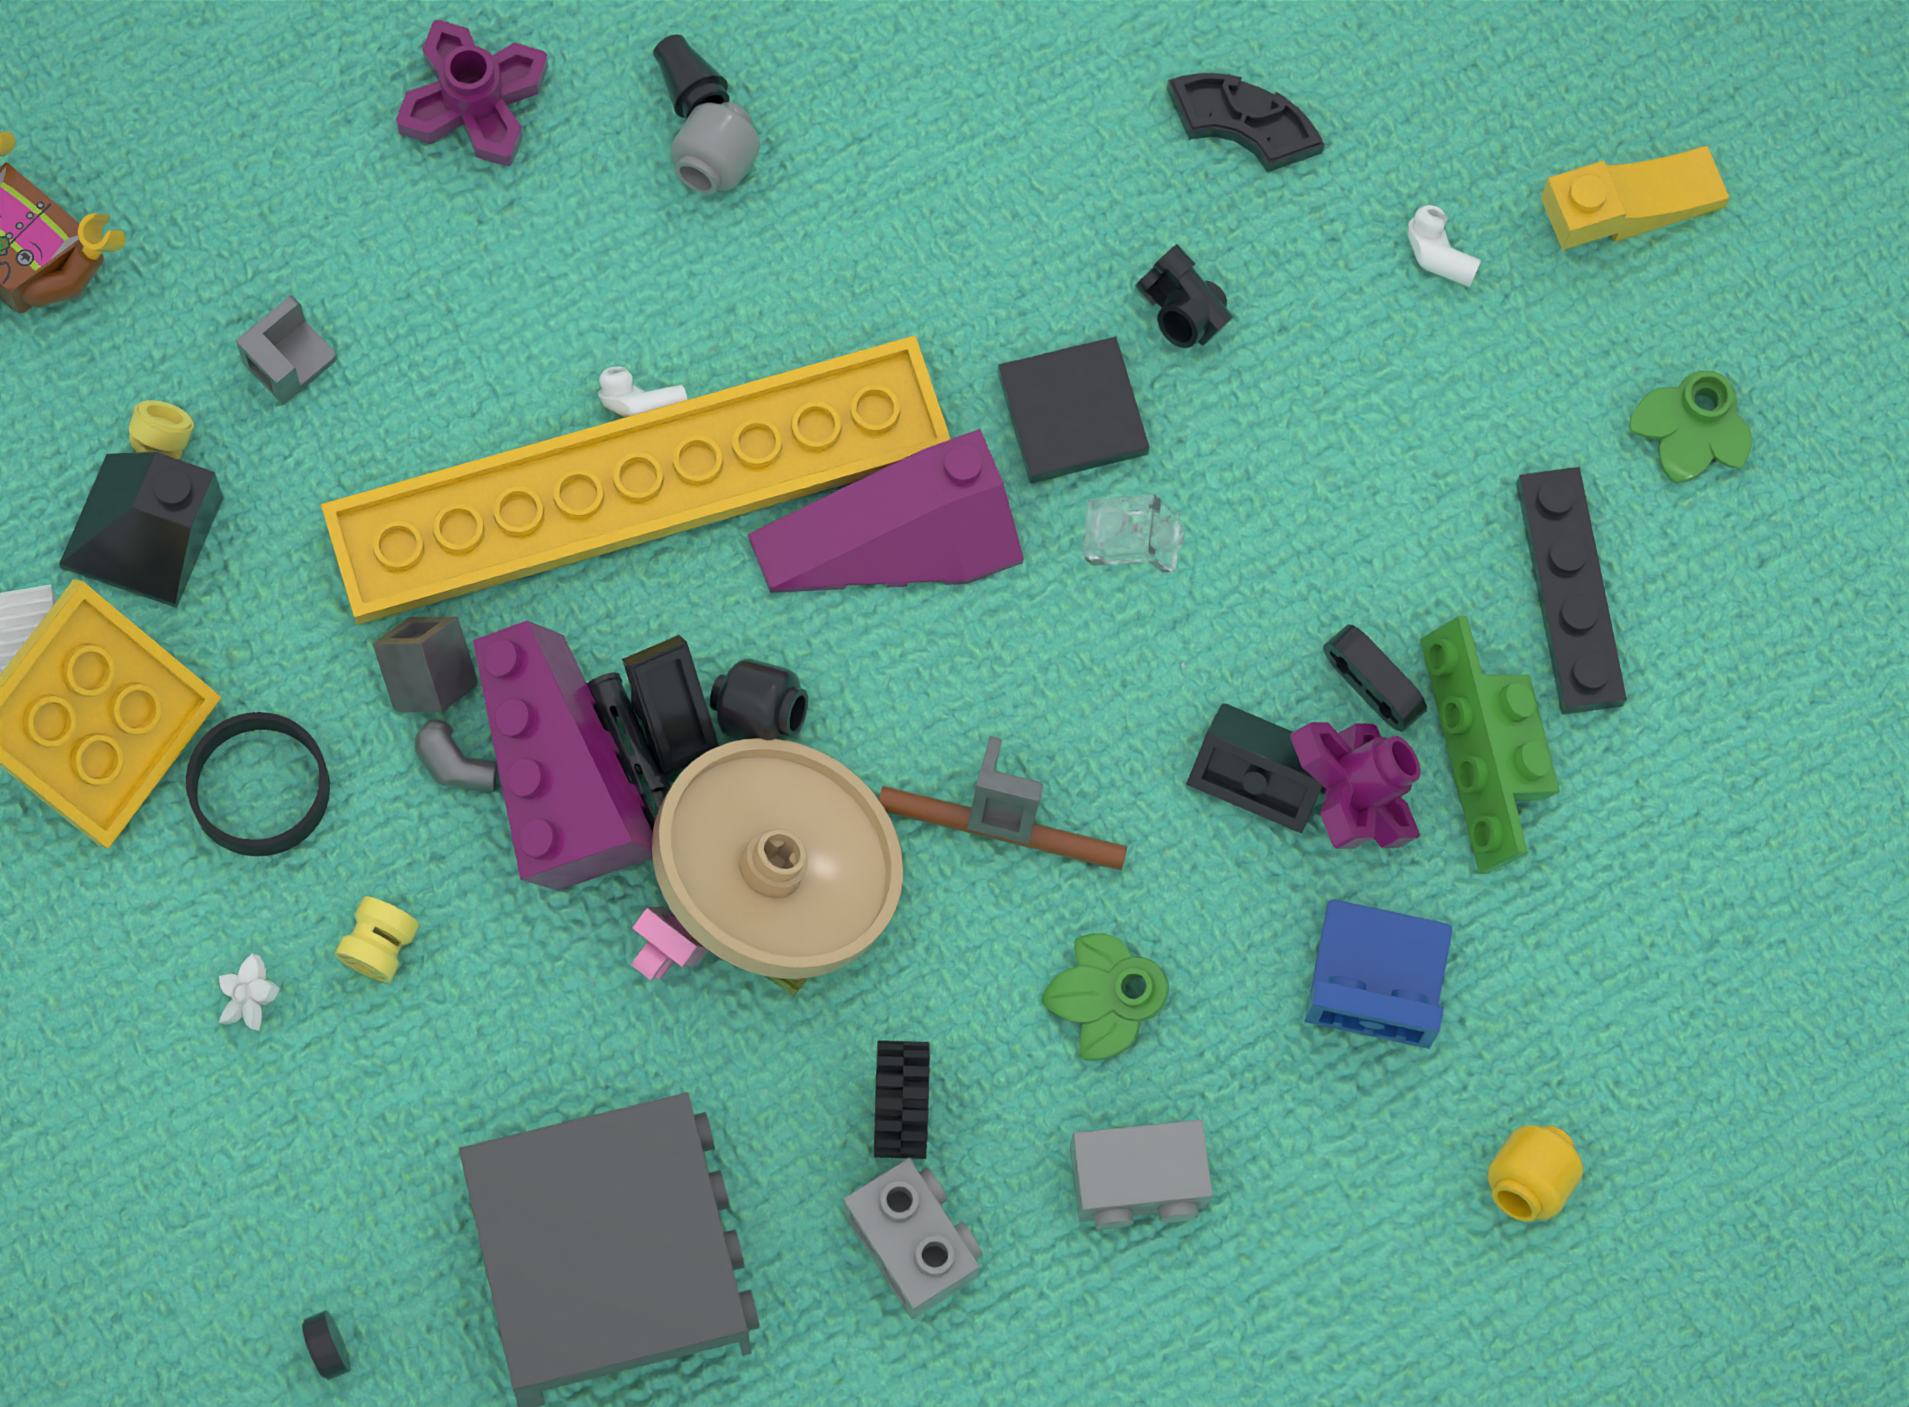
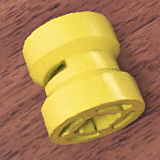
M364 896L354 913L357 923L351 934L342 936L334 956L348 967L380 982L391 983L400 966L397 956L403 945L412 943L420 924L401 909L374 897Z

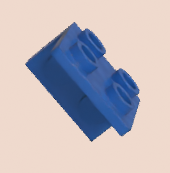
M1330 900L1326 907L1304 1022L1430 1049L1440 1032L1444 1007L1439 1006V1000L1452 936V926L1447 923L1340 900Z

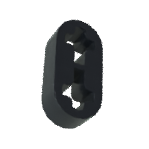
M1346 625L1323 645L1325 655L1335 670L1395 730L1405 731L1427 711V704L1414 684L1356 626Z

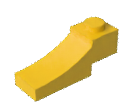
M1703 146L1690 151L1635 163L1606 165L1603 160L1561 173L1547 179L1540 198L1561 249L1565 250L1610 235L1613 241L1617 242L1725 208L1730 197L1708 146Z

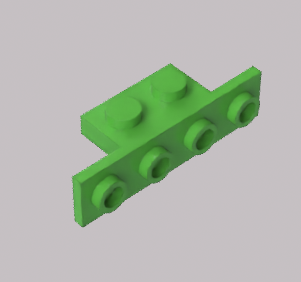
M1457 616L1420 638L1476 864L1479 874H1486L1528 853L1515 801L1546 800L1559 793L1560 790L1530 674L1482 675L1468 616Z

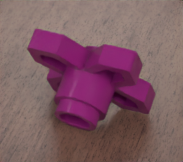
M435 20L432 23L422 50L425 62L439 81L406 92L396 117L399 134L431 144L464 124L476 158L507 167L511 166L523 135L521 125L507 105L539 94L548 70L546 52L514 42L492 55L487 50L475 46L469 28L442 20Z
M1310 722L1290 734L1302 768L1324 786L1326 799L1320 815L1331 843L1336 849H1355L1371 839H1374L1381 848H1400L1419 838L1420 833L1409 805L1401 796L1407 794L1412 788V783L1420 778L1421 769L1414 750L1403 738L1396 735L1388 739L1381 737L1377 726L1367 723H1355L1337 733L1329 722Z

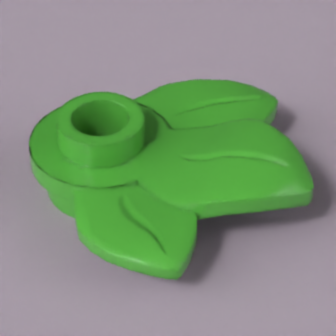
M1714 371L1694 372L1684 378L1679 387L1653 389L1643 397L1630 419V432L1642 437L1660 440L1658 447L1660 465L1668 479L1673 483L1688 482L1697 478L1707 469L1713 458L1730 468L1741 469L1749 456L1752 446L1750 427L1735 411L1737 395L1733 385L1722 374ZM1700 395L1708 396L1713 400L1715 408L1709 411L1699 408L1695 403V397Z
M1104 933L1084 935L1075 939L1074 950L1079 966L1067 969L1057 975L1047 986L1042 996L1043 1004L1050 1011L1071 1022L1082 1023L1079 1051L1080 1057L1088 1061L1110 1058L1132 1046L1137 1037L1141 1021L1148 1020L1157 1015L1165 1006L1169 996V982L1161 967L1150 959L1133 957L1120 939ZM1136 977L1143 978L1146 982V989L1143 995L1136 999L1128 998L1125 992L1127 983Z

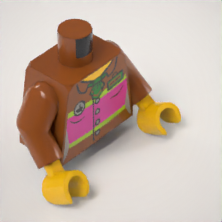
M10 131L0 132V156L8 155L15 147L16 140ZM5 162L0 167V299L15 312L24 313L33 306L40 308L79 297L104 261L102 252L118 251L124 246L126 242L124 232L122 230H109L102 239V228L109 222V214H88L78 223L15 168Z

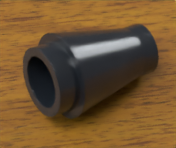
M682 35L668 36L656 45L653 56L660 66L675 113L679 117L687 119L697 105L729 102L730 98L727 93L728 83L726 79L687 43Z

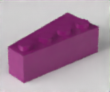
M526 620L474 639L473 644L520 880L558 891L652 859L653 832L642 811L645 805L636 786L629 783L616 755L620 752L611 733L604 730L593 708L596 702L564 635Z

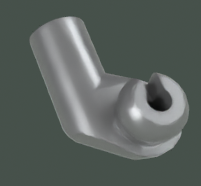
M432 719L421 726V730L416 734L414 740L416 755L436 783L447 787L494 792L498 772L497 761L464 757L451 737L453 733L452 727L445 721Z

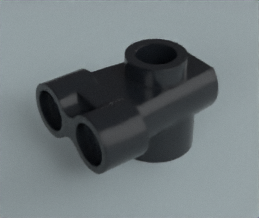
M1176 244L1153 265L1152 269L1136 283L1135 287L1153 306L1158 304L1161 307L1157 316L1158 326L1169 342L1180 348H1190L1197 342L1204 346L1233 318V315L1226 308L1227 298L1223 290L1211 281H1204L1193 268L1196 263Z

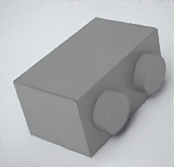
M1203 1120L1073 1133L1070 1153L1079 1222L1094 1220L1096 1229H1117L1134 1224L1133 1216L1159 1214L1160 1222L1174 1223L1195 1219L1198 1217L1199 1209H1207L1212 1198Z

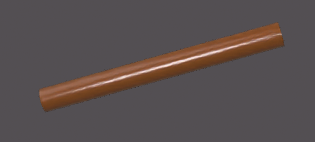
M882 786L878 800L887 813L1122 871L1128 847L1034 823L1029 844L967 829L971 807L887 786Z

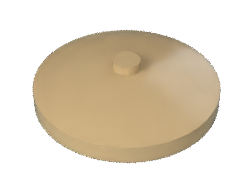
M761 738L744 739L718 746L702 754L681 772L659 807L652 834L653 866L657 882L669 908L680 924L702 946L719 958L746 971L775 978L800 979L816 977L841 969L855 961L871 947L883 932L897 908L903 883V860L898 836L890 817L881 802L878 801L876 795L857 775L837 760L808 746L779 739L763 740Z

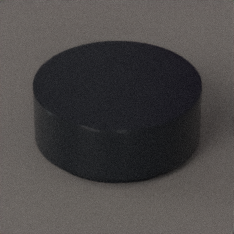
M325 1310L305 1318L302 1323V1332L310 1356L319 1374L323 1378L331 1380L350 1372L351 1364L345 1344L330 1313Z

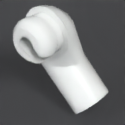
M1433 205L1420 207L1415 213V218L1409 221L1407 232L1419 265L1429 272L1470 287L1481 260L1451 248L1444 230L1447 216L1440 208Z
M625 367L607 368L599 376V383L602 388L598 391L600 401L605 408L624 418L688 400L682 384L647 392L632 385V375Z

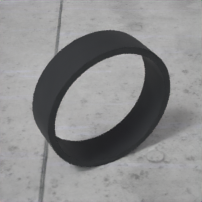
M251 712L226 719L203 736L195 747L188 763L186 791L198 823L214 842L234 853L257 857L285 852L300 844L316 829L327 809L330 795V780L319 746L302 726L277 714ZM254 730L277 731L301 742L312 753L318 763L319 787L313 805L299 823L286 832L274 837L254 840L242 839L219 830L208 821L199 807L198 781L204 764L218 746L238 734Z

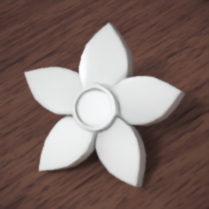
M251 954L241 964L238 975L226 974L219 976L221 990L227 996L232 997V999L225 1007L218 1023L232 1024L243 1016L245 1024L250 1029L259 1031L262 1020L261 1005L266 1006L272 1002L280 988L273 982L266 980V967L260 955Z

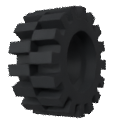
M878 1040L874 1158L926 1159L930 1078L929 1042Z

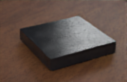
M1116 336L998 364V376L1030 483L1148 455L1149 443Z

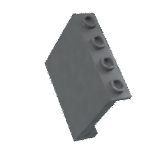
M688 1092L459 1148L512 1388L518 1407L544 1406L545 1401L542 1391L738 1342L742 1356L752 1354L748 1331L760 1328L751 1289L738 1292L733 1271L745 1268L736 1229L723 1232L718 1211L730 1208L721 1170L708 1173L703 1152L715 1150L706 1112L693 1113Z

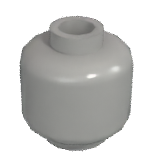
M729 102L697 105L670 146L671 157L675 164V173L685 185L703 194L733 190L742 180L760 150L759 135L752 125L750 115L740 106Z

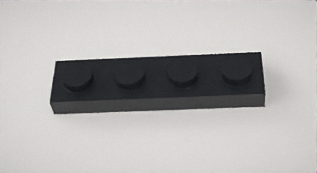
M1580 467L1520 474L1516 486L1561 714L1623 707L1627 698Z

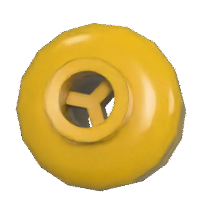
M1525 1125L1510 1133L1490 1163L1487 1179L1492 1190L1493 1200L1504 1213L1519 1221L1532 1222L1534 1220L1551 1219L1561 1212L1580 1183L1584 1167L1580 1155L1575 1149L1573 1140L1566 1132L1550 1125L1543 1127Z

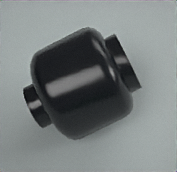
M743 659L735 663L727 675L720 674L717 677L710 694V707L713 711H717V722L722 733L737 740L755 738L786 740L788 737H795L804 724L808 709V694L806 690L801 688L796 673L791 670L754 659Z

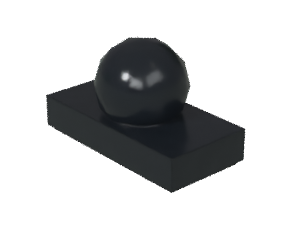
M677 635L622 659L631 686V705L638 718L642 721L651 752L659 771L663 775H668L687 767L702 754L719 746L692 656L685 639Z

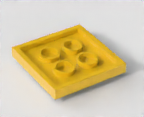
M73 579L0 674V767L97 845L109 849L222 697L85 582Z

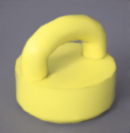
M156 400L138 403L133 409L128 425L130 444L136 453L158 452L180 460L183 450L188 446L194 429V422L188 413L170 403Z

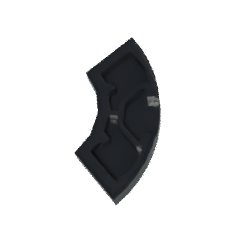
M1198 73L1168 80L1167 91L1189 140L1216 137L1234 141L1252 152L1266 172L1323 153L1325 144L1311 121L1296 105L1277 91L1274 95L1261 87L1241 81L1242 77L1230 74Z

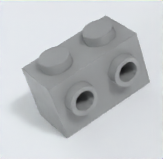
M908 1158L843 1199L842 1212L911 1320L978 1279L980 1266L976 1259L983 1254L968 1227L963 1222L953 1226L940 1206L947 1201V1197L934 1174L928 1168L918 1172L911 1159Z

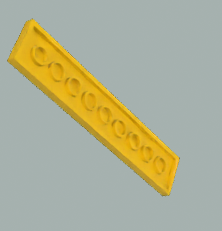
M916 335L326 502L321 504V508L355 623L359 625L856 482L918 451L945 442L951 438Z

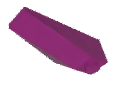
M981 429L918 451L748 534L749 542L770 593L844 590L848 585L887 584V588L907 587L908 583L945 581V585L968 584L1024 562L1004 483Z

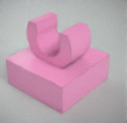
M663 906L646 908L632 927L633 930L649 942L638 953L631 966L651 981L655 977L661 979L674 961L681 967L697 965L708 951Z

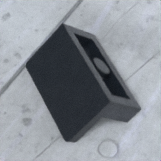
M1226 703L1221 704L1214 717L1186 783L1188 786L1301 834L1322 788V785L1302 768L1290 738V734L1293 731Z

